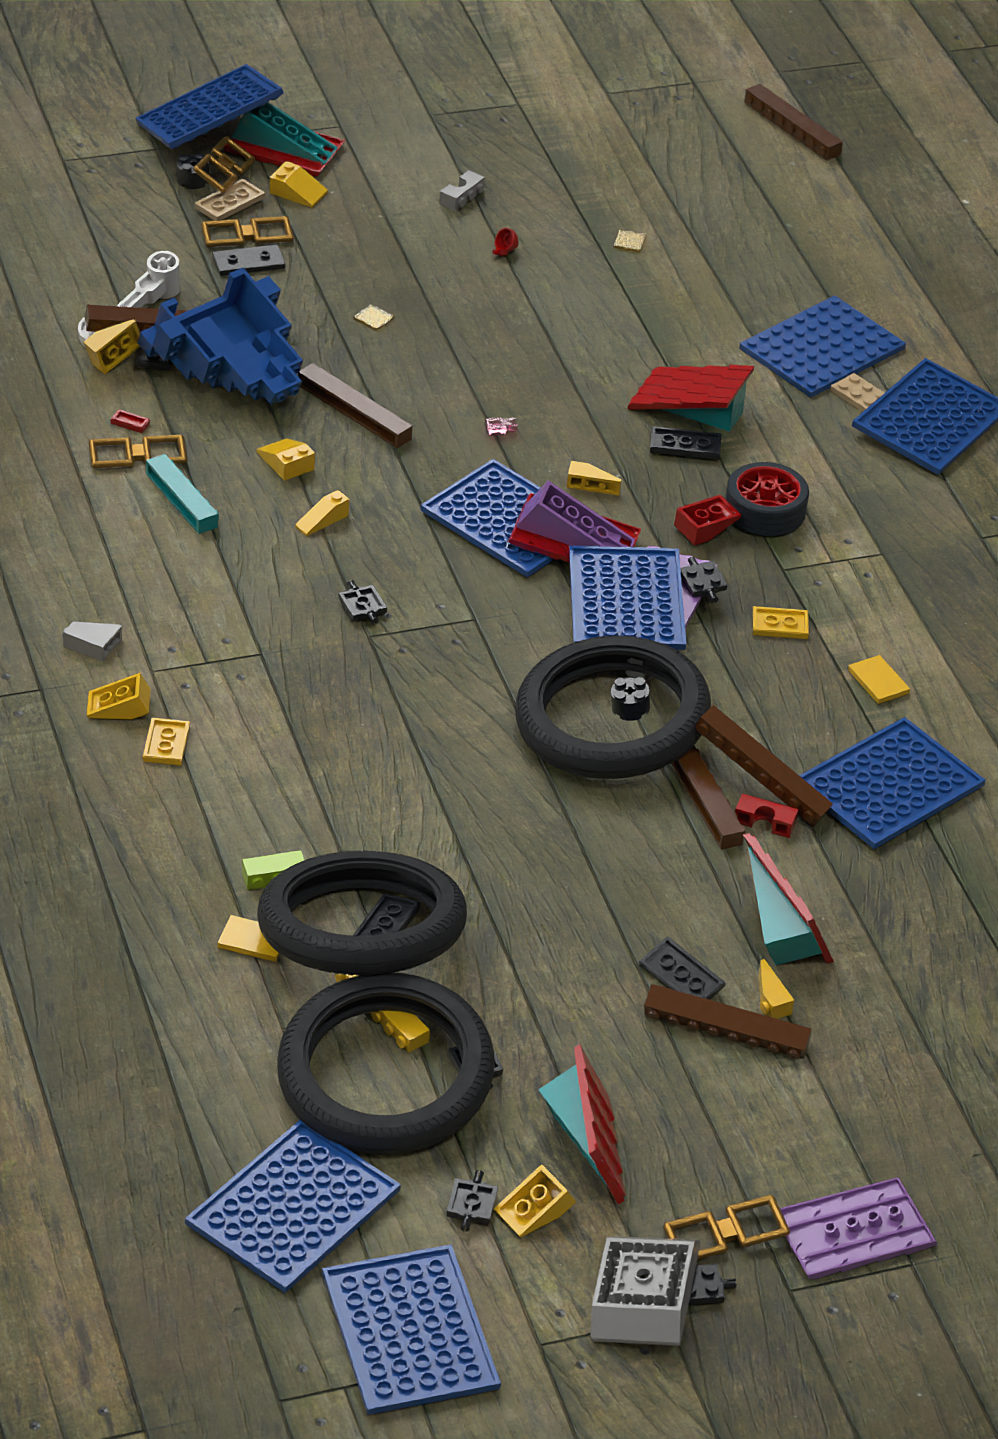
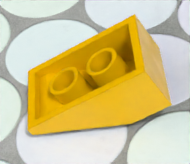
M285 162L270 176V194L313 208L328 193L327 188L303 168L291 162Z
M135 320L95 332L83 342L92 365L103 374L108 373L140 347L137 343L140 332Z
M286 438L256 449V452L284 481L315 470V452L306 443Z
M138 673L91 690L88 695L87 717L101 719H134L142 717L149 713L151 689L142 674Z
M540 1165L501 1201L494 1210L520 1237H523L561 1217L576 1201L568 1190L543 1165Z

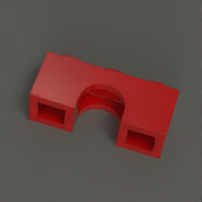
M742 793L735 808V813L741 825L752 828L756 821L766 820L772 824V834L790 838L796 825L798 809Z

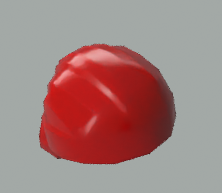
M502 228L499 230L495 238L496 249H493V255L506 256L518 247V235L513 229Z

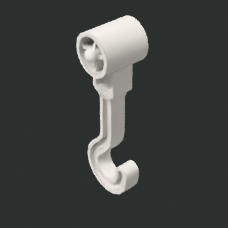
M159 251L150 255L147 259V272L135 282L136 288L117 306L141 308L147 303L156 302L159 298L168 299L178 295L181 290L177 255L169 251ZM83 317L78 325V335L81 345L84 346L83 342L95 332L86 331L85 318Z

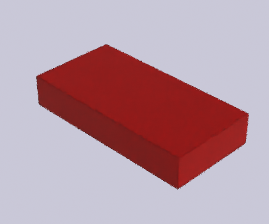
M118 409L111 418V424L143 433L150 425V419Z

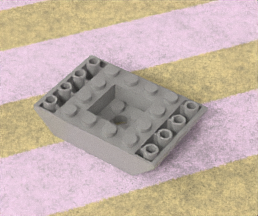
M626 1236L608 1237L592 1302L591 1341L680 1346L699 1254L700 1240ZM644 1274L649 1275V1276H648L647 1278H645V1279H640V1278H639V1277H641V1276L644 1275Z

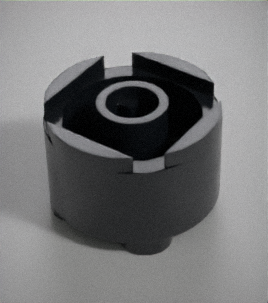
M196 153L195 155L179 156L177 161V182L180 186L182 184L186 185L188 189L205 187V184L208 182L193 171V168L204 158V154ZM209 162L202 168L207 174H209Z
M642 677L616 679L615 684L611 688L613 714H617L620 716V719L625 721L639 720L645 713L647 715L650 711V692L645 679Z

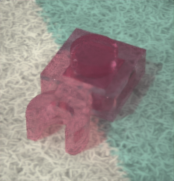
M502 417L485 419V426L489 435L505 434L506 430L517 431L515 418H508L507 420H503Z

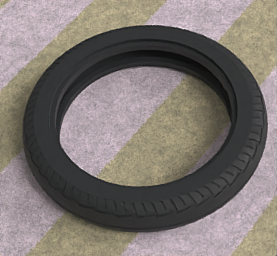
M612 635L588 638L568 644L540 660L527 674L519 688L515 714L517 725L524 741L545 762L560 770L578 776L598 779H619L651 773L670 765L685 755L702 736L695 726L700 717L711 708V698L704 676L684 654L654 640L634 636ZM634 658L643 661L642 665L628 663L627 660ZM608 670L634 671L652 676L668 685L681 702L675 716L661 729L643 738L620 743H597L573 737L555 726L548 718L545 710L554 694L569 682L584 675Z
M344 851L309 858L279 873L268 883L261 894L257 918L260 930L267 942L281 955L300 965L335 974L378 975L411 969L445 953L455 944L464 930L467 919V905L458 884L448 874L425 861L383 851ZM346 889H381L398 892L418 899L432 911L430 916L413 927L393 933L369 936L325 932L304 924L292 914L301 903L321 894Z
M394 972L350 977L328 986L311 997L288 1023L280 1042L277 1057V1072L281 1090L289 1107L299 1120L317 1134L349 1150L386 1155L421 1150L437 1144L459 1131L474 1117L484 1103L491 1087L495 1066L494 1050L489 1032L481 1017L468 1002L451 989L435 981L416 975ZM374 1011H401L423 1017L443 1029L456 1044L462 1058V1066L452 1086L432 1103L407 1113L374 1115L352 1110L329 1097L320 1088L311 1073L309 1065L312 1054L320 1040L332 1028L351 1017Z

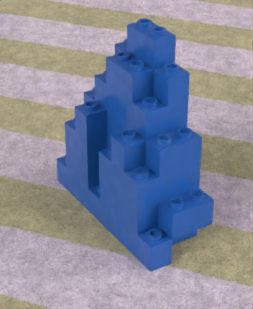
M244 268L229 273L223 296L178 316H175L178 301L175 298L160 303L155 325L140 332L137 343L149 357L160 355L164 361L170 359L187 380L198 378L202 384L208 382L213 389L218 386H224L228 392L240 390L244 396L250 394L255 401L260 398H266L271 405L281 402L289 396L296 395L300 390L302 381L296 374L301 370L303 360L287 342L292 324L276 307L281 290L269 276L255 282Z

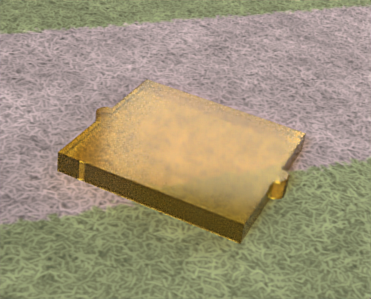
M619 229L613 248L640 253L645 234Z
M373 305L368 306L364 310L362 309L360 313L354 316V320L375 331H378L383 326H387L394 319L393 315Z

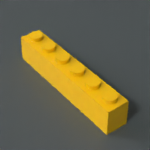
M335 974V979L339 982L359 975ZM401 1011L370 1012L373 1020L376 1023L380 1022L386 1034L392 1035L396 1039L397 1045L401 1049L405 1048L408 1053L429 1043L430 1030L416 1015Z

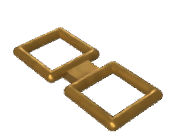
M225 136L211 150L212 154L218 159L207 154L193 168V171L218 191L224 193L238 179V176L231 169L241 175L255 162V157ZM226 144L247 159L241 167L227 155L220 152ZM208 162L229 177L223 185L202 170Z
M287 216L250 219V225L241 226L238 219L203 221L201 223L207 247L243 245L245 240H255L257 244L291 242L294 240ZM258 224H284L286 235L260 237ZM235 227L236 239L211 240L208 228Z
M181 434L144 436L142 444L135 445L131 444L129 437L90 439L88 444L91 466L93 468L129 467L134 465V461H145L146 464V460L152 458L149 443L178 442L180 457L168 458L173 460L174 464H185L188 461L185 439ZM125 445L126 459L98 461L96 446Z
M773 1195L727 1206L725 1208L728 1216L727 1219L716 1221L713 1213L707 1211L669 1221L663 1225L668 1238L678 1239L674 1229L707 1221L718 1246L699 1250L697 1260L726 1253L728 1251L726 1243L739 1240L742 1247H748L790 1234V1229ZM768 1204L780 1229L746 1237L736 1213Z

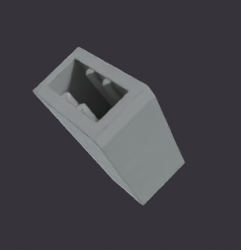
M73 621L63 630V646L103 662L122 641V626Z

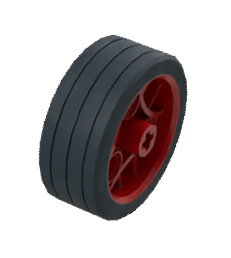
M755 462L739 467L730 475L725 499L741 514V518L734 522L737 527L755 535L779 536L796 530L804 522L809 498V486L806 480L790 467L772 462Z

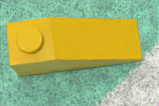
M571 461L567 488L620 495L621 479L589 463Z
M339 490L324 496L295 524V528L305 536H308L349 516V498Z
M762 959L758 974L760 1009L762 1013L776 1019L791 1015L794 1005L793 997L766 960Z

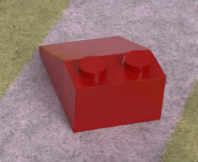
M720 494L677 508L674 526L693 545H697L711 540L741 518V514Z

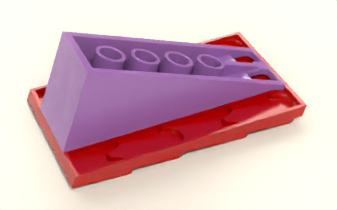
M548 480L536 494L530 493L508 543L533 553L536 551L553 559L569 563V545L634 547L641 529L600 516Z

